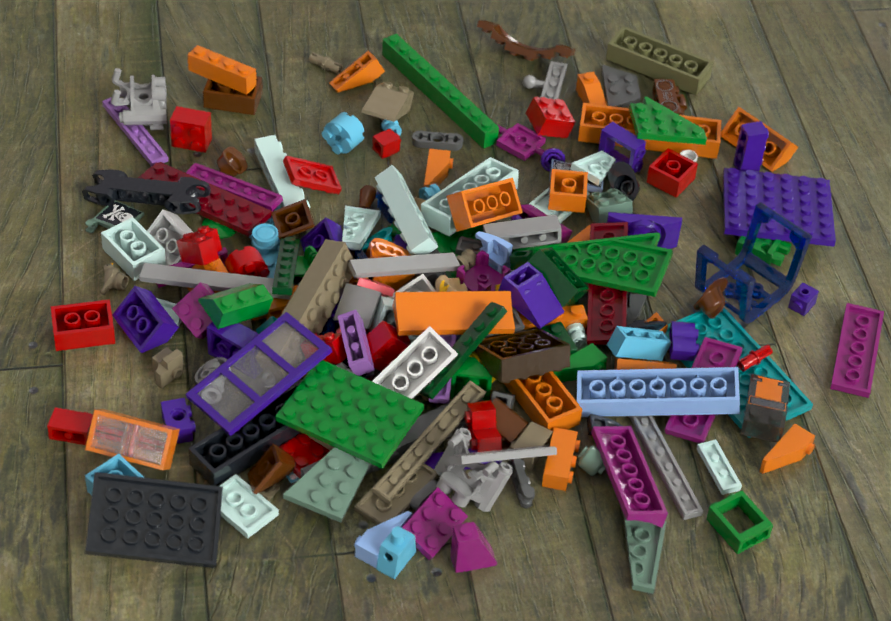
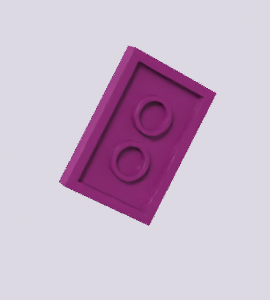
M437 487L402 528L415 535L416 548L428 560H431L452 536L453 525L462 524L468 516Z

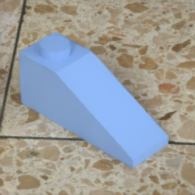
M407 511L368 529L354 543L355 557L377 568L381 544L396 526L402 528L412 516V513Z

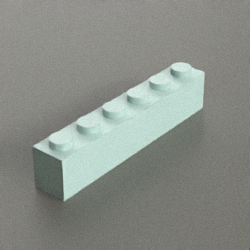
M275 135L254 139L255 154L271 190L282 195L283 201L280 204V208L303 200V189L291 183L284 166L283 159L287 154L283 153L281 141L278 142Z
M391 165L375 177L378 183L376 187L384 195L382 200L389 206L388 212L395 218L394 224L402 232L400 236L408 244L406 246L408 252L411 255L429 254L438 248V245L402 174Z

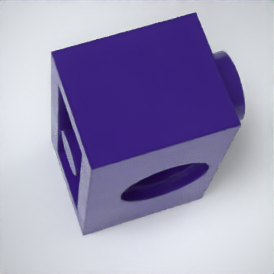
M185 398L160 402L164 425L180 429L176 444L193 441V433L196 432L194 420L190 421V417H192L191 406L186 405Z

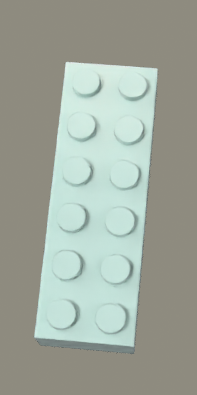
M490 157L421 204V214L429 227L450 236L456 232L447 195L513 178L517 189L519 170Z

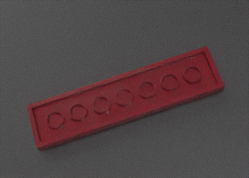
M158 162L138 178L178 182L181 177H196ZM210 183L208 184L211 193L207 197H197L202 207L197 214L248 237L252 235L254 227L264 224L272 217L271 210ZM196 186L197 189L205 191L203 187ZM189 203V206L196 208L192 203Z
M628 222L592 223L590 227V240L628 236ZM589 283L587 345L591 343L594 345H607L616 326L626 327L627 291Z

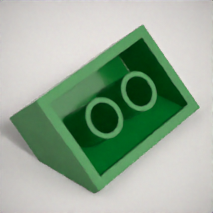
M248 283L201 297L198 301L217 329L268 314L273 297L263 284Z

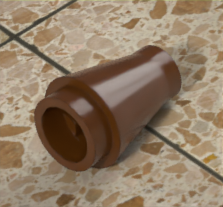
M365 185L360 189L359 208L369 209L377 197L376 189L373 186Z

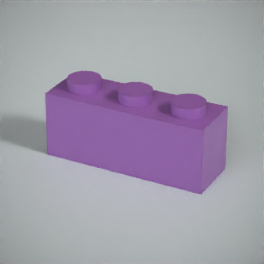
M357 310L338 315L349 367L358 376L375 371L364 323Z

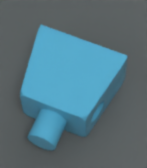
M396 526L380 546L376 570L395 579L416 553L415 535Z

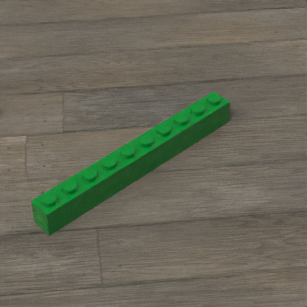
M397 33L383 39L382 55L483 149L497 143L499 126Z

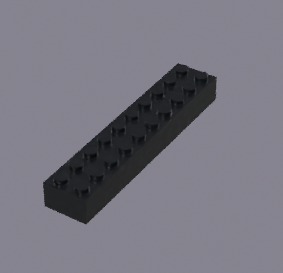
M346 358L342 362L347 366V368L351 370V368L349 367L348 359ZM369 372L360 375V377L373 381L375 373ZM303 379L289 387L232 436L228 435L221 428L188 448L189 464L211 486H220L235 474L238 475L256 464L273 443L280 447L301 434L302 432L277 422L276 415Z

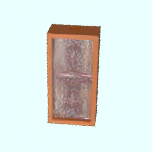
M95 409L85 450L114 457L119 453L126 461L159 470L171 469L180 429L105 409Z

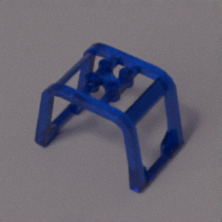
M760 202L755 206L743 248L734 260L728 264L718 259L719 254L706 245H702L697 250L695 288L704 293L715 280L731 276L736 280V284L728 282L724 295L727 298L737 299L740 309L738 310L727 301L725 307L737 314L744 323L749 324L782 299L792 288L812 235ZM771 218L791 231L789 238L796 248L787 276L751 253L761 223H769ZM708 263L721 269L706 280ZM744 264L777 286L778 289L769 294L764 290L762 284L755 282V278L741 269L736 270ZM762 297L764 300L760 303H757L752 298L760 299Z

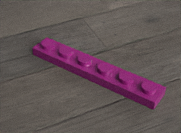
M194 163L186 172L198 179L265 207L272 212L283 201L280 194L198 163Z

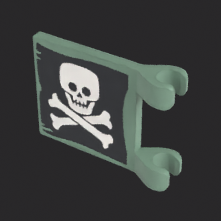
M115 201L113 205L106 206L93 219L86 221L85 225L88 226L86 231L93 233L98 225L110 229L132 217L138 222L144 216V212Z

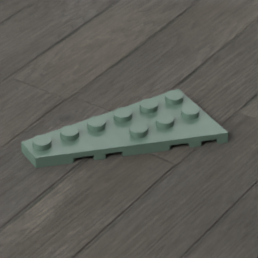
M334 447L283 494V499L342 522L370 463Z

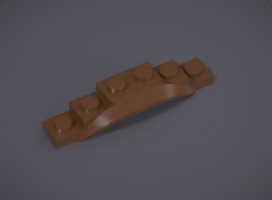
M483 19L479 20L477 27L482 28L481 31L491 33L492 31L491 38L495 39V42L498 44H505L504 49L508 50L509 54L518 56V54L523 55L526 60L533 61L540 58V55L542 58L551 60V57H557L558 53L559 56L568 58L569 56H574L576 51L575 48L563 44H558L551 48L531 47L512 38L497 23Z

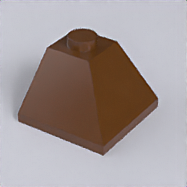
M305 199L271 213L275 227L278 229L280 240L281 238L290 237L316 226Z
M273 443L247 473L252 492L258 494L281 482L286 476H289L295 466L293 457Z

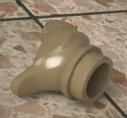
M114 263L104 265V286L100 293L105 295L114 288L124 290L129 282L128 276L114 267Z

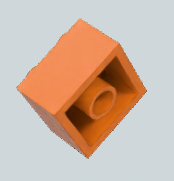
M552 169L548 210L584 213L587 199L588 172Z

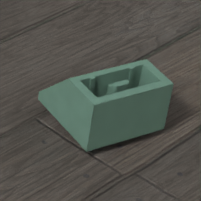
M611 188L606 192H593L591 195H587L586 205L593 223H607L608 212L633 214L632 200L618 189Z

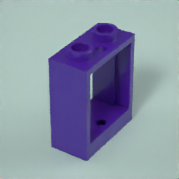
M611 122L601 130L598 152L604 151L616 158L615 163H628L634 173H636L643 167L642 162L646 152V141L637 139V136ZM615 142L631 151L630 158L614 149Z

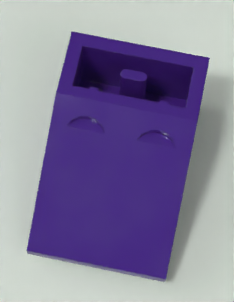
M529 262L503 277L498 291H511L512 306L539 329L564 313V309L543 274Z

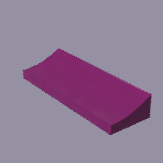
M593 427L592 436L626 520L648 522L663 528L668 512L632 427Z

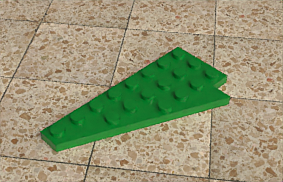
M660 233L534 246L516 250L533 251L534 255L539 249L552 247L583 282L652 297L656 296L673 255L672 249L657 247Z

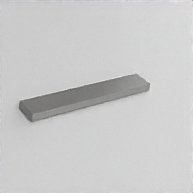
M453 252L349 260L348 266L354 278L457 271L460 264Z
M535 446L454 454L448 456V464H471L557 455V447Z

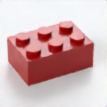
M110 299L51 306L56 351L115 344Z

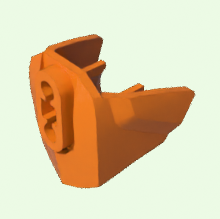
M374 238L369 243L363 259L411 256L408 250L381 238ZM415 274L373 277L372 280L388 285L396 292L412 279Z

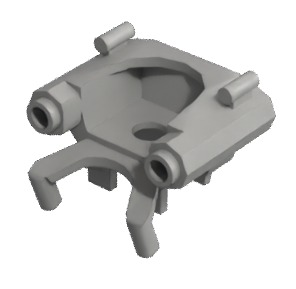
M115 68L112 82L120 87V91L114 90L111 103L114 106L131 105V110L119 112L120 123H123V125L152 124L150 125V130H163V124H167L165 77H155V75H152L151 83L138 84L134 83V76H130V82L125 83L119 80L121 70Z
M466 428L457 429L453 437L448 441V446L434 469L440 475L436 487H439L445 494H450L454 490L455 493L452 496V501L459 507H466L471 499L475 501L474 504L478 509L484 512L490 511L510 478L512 467L506 462L497 464L494 461L487 464H448V456L469 453L468 447L472 438L471 433ZM465 467H469L472 469V471L468 473V476L464 471Z

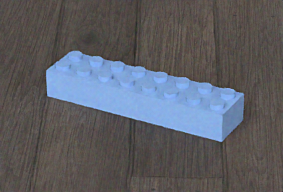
M738 367L577 371V403L582 408L581 417H588L590 414L601 417L740 414Z

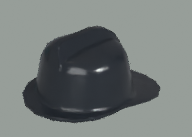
M616 162L609 169L608 178L611 188L618 189L633 201L639 193L640 184L628 163Z

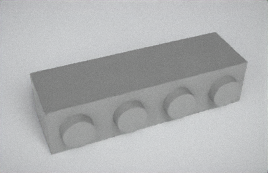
M557 214L483 224V232L506 240L513 245L512 249L561 243V225Z

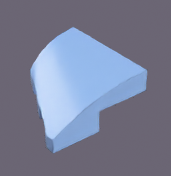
M477 232L475 237L481 240L483 246L480 248V251L483 250L489 254V266L502 274L503 265L510 268L509 256L512 254L513 245L495 235Z

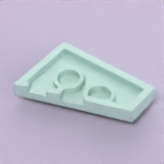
M600 151L573 162L570 169L588 172V180L599 186L611 166L615 163L616 158L604 151Z

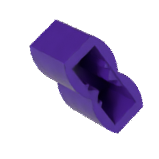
M671 321L669 329V340L672 342L670 345V359L694 361L695 355L699 352V344H696L699 331L695 329V323Z

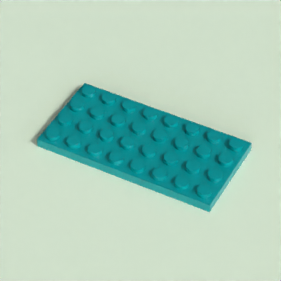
M725 308L713 319H710L702 311H698L677 320V322L695 323V329L699 331L698 340L696 341V344H699V349L705 337L742 347L739 360L747 356L750 351H756L761 348ZM671 323L668 324V328L665 334L668 338ZM769 356L762 359L759 365H754L744 372L738 368L740 414L728 415L748 438L812 410L813 403ZM680 360L687 368H692L694 361ZM758 376L783 381V384H787L788 387L783 386L781 402L783 404L786 403V410L785 406L784 410L781 411L780 409L749 404V396L750 399L755 396L757 380H752V377L758 378Z

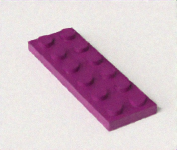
M846 303L830 389L869 398L884 311Z
M705 337L692 368L736 367L742 353V347ZM716 414L671 415L665 427V434L699 444L704 443Z

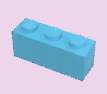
M616 326L607 346L612 351V354L618 358L662 361L672 342L663 331Z

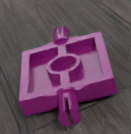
M519 123L509 129L498 125V133L502 134V136L497 140L496 146L523 161L527 160L534 153L542 156L544 151H546L540 148L545 144L546 138L537 135L536 132Z

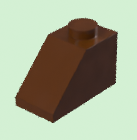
M495 398L493 405L496 408V428L504 442L510 441L512 443L529 423L500 399Z

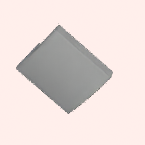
M346 283L333 320L338 321V315L357 310L363 320L364 328L369 330L382 293Z

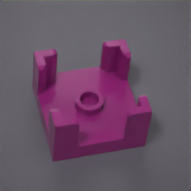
M482 250L476 255L475 266L467 272L464 271V265L457 268L456 278H459L460 284L465 283L468 291H495V285L501 284L503 277L508 275L511 269L503 265L502 274L489 266V254Z

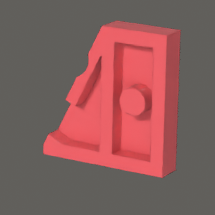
M359 277L357 283L358 286L381 292V296L384 297L387 295L392 297L395 291L390 286L371 279Z

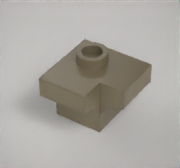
M166 347L152 357L156 385L161 389L184 373L183 355L178 349L171 351Z

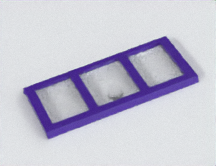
M285 312L185 395L187 399L194 403L228 435L232 436L332 352V349L289 313Z

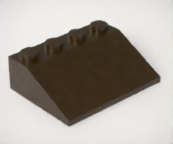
M538 327L517 331L514 334H503L485 338L474 350L490 375L500 383H510L511 380L515 379L523 380L533 375L541 376L550 371L559 372L563 368L570 367V344Z

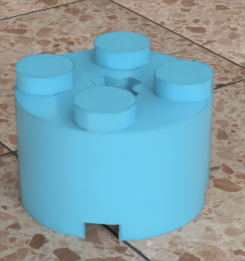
M346 112L336 116L326 124L322 131V137L332 147L335 154H346L364 140L363 125L354 115H346Z

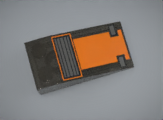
M751 374L740 435L779 442L785 427L790 382Z

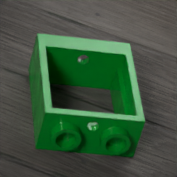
M743 490L728 495L726 499L720 502L712 503L706 518L736 554L770 538L773 528L770 520ZM738 506L755 524L754 527L740 534L722 515Z

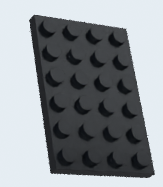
M95 472L85 554L216 568L223 487Z

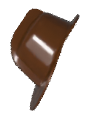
M231 146L227 147L217 160L219 172L232 177L242 174L247 169V162L242 153Z
M719 278L710 284L701 298L694 304V309L701 310L710 319L715 318L726 304L723 291L728 283L727 278Z

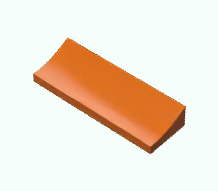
M511 291L395 292L393 311L398 336L421 335L429 326L438 335H463L490 302L504 306L507 313L489 334H514L515 324L512 312Z

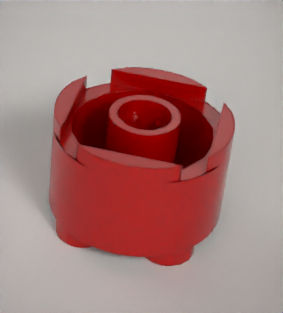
M251 246L243 247L244 249L240 251L238 249L234 250L225 261V266L229 273L266 278L270 274L259 251Z

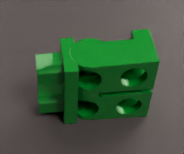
M741 236L737 242L735 255L740 257L742 255L748 256L758 263H764L763 266L768 268L771 263L781 266L785 255L789 254L792 244L777 239Z

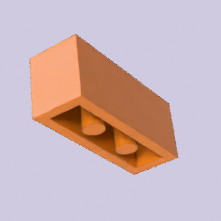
M554 427L550 446L557 447V455L547 456L542 487L566 491L567 484H572L574 472L570 470L571 467L575 468L577 456H574V452L578 453L580 447V440H577L578 432Z

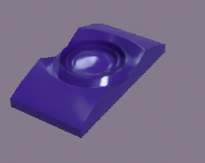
M608 212L607 223L628 222V236L660 233L657 247L671 249L678 245L682 217Z

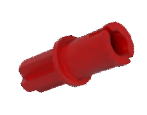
M764 345L756 351L752 350L747 356L738 361L737 367L744 372L754 365H759L762 359L773 353L770 345Z

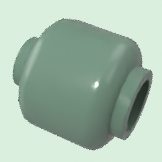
M594 445L586 446L577 457L579 460L578 466L591 476H594L597 472L602 474L605 470L600 452Z

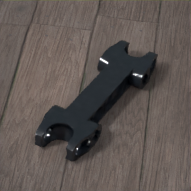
M114 169L95 171L92 176L94 183L97 185L86 186L82 190L85 200L98 205L111 206L115 201L165 206L169 212L176 214L198 213L202 207L197 197H207L211 193L207 182L192 177H181L178 182L131 178L125 172ZM196 186L203 187L205 191L197 189ZM88 192L96 194L97 197L90 196ZM189 203H192L196 208L189 206Z

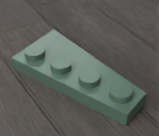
M624 516L632 590L654 594L666 522L662 528L648 522L626 520Z

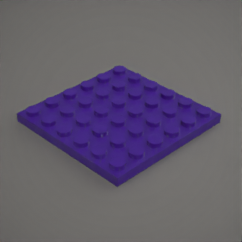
M724 168V234L835 246L836 238L830 180Z

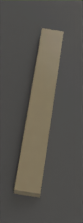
M470 380L372 488V492L386 503H389L465 418L464 413L467 411V403L479 402L485 396L486 391Z

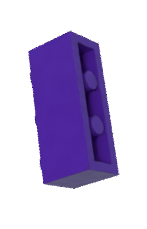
M761 121L741 125L733 162L736 169L760 171V166L763 163V153L766 150V140L769 137L768 129L765 128Z

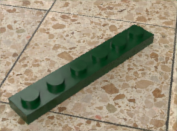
M294 237L281 238L272 294L292 295L300 239H295Z
M490 302L485 307L482 313L453 345L452 349L458 355L419 394L432 400L507 313L504 306Z

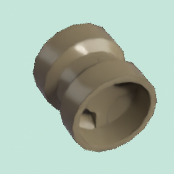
M466 249L461 253V256H456L460 266H465V272L475 266L476 254L472 250Z

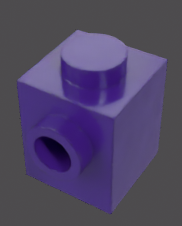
M802 282L791 294L788 308L805 316L815 305L819 291Z

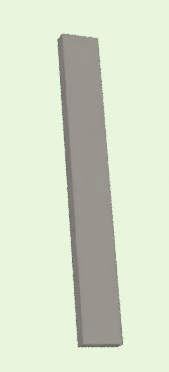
M144 263L139 275L141 282L195 288L201 282L208 284L214 291H225L248 283L263 284L273 298L290 300L291 295L272 294L274 278Z
M629 416L682 519L687 520L702 516L703 509L652 416Z

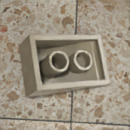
M384 81L375 87L361 113L395 122L410 112L414 91H410L408 87L393 86V83Z

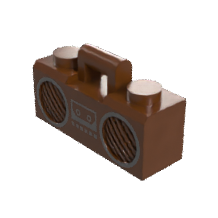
M654 79L652 90L654 101L678 115H684V110L687 109L685 96L679 94V87L675 86L674 80Z

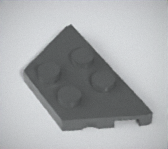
M602 65L601 73L607 106L626 108L630 103H640L641 96L637 75Z

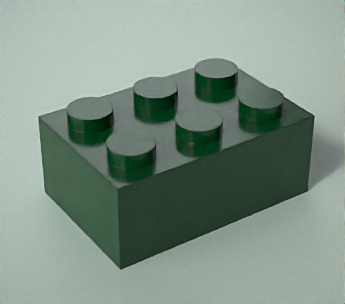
M552 247L539 249L527 261L543 274L562 307L574 305L589 290L586 284Z

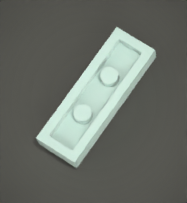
M717 440L698 444L697 451L721 494L725 495L740 491L742 484Z

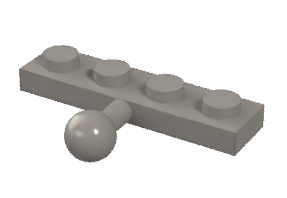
M551 61L545 81L536 80L534 76L527 75L523 79V85L528 89L541 87L543 88L541 97L559 99L567 64Z

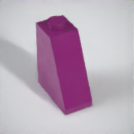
M475 522L453 525L450 557L455 573L497 566L492 546Z

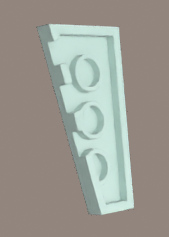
M345 206L342 242L346 243L348 249L361 250L380 219L381 211Z

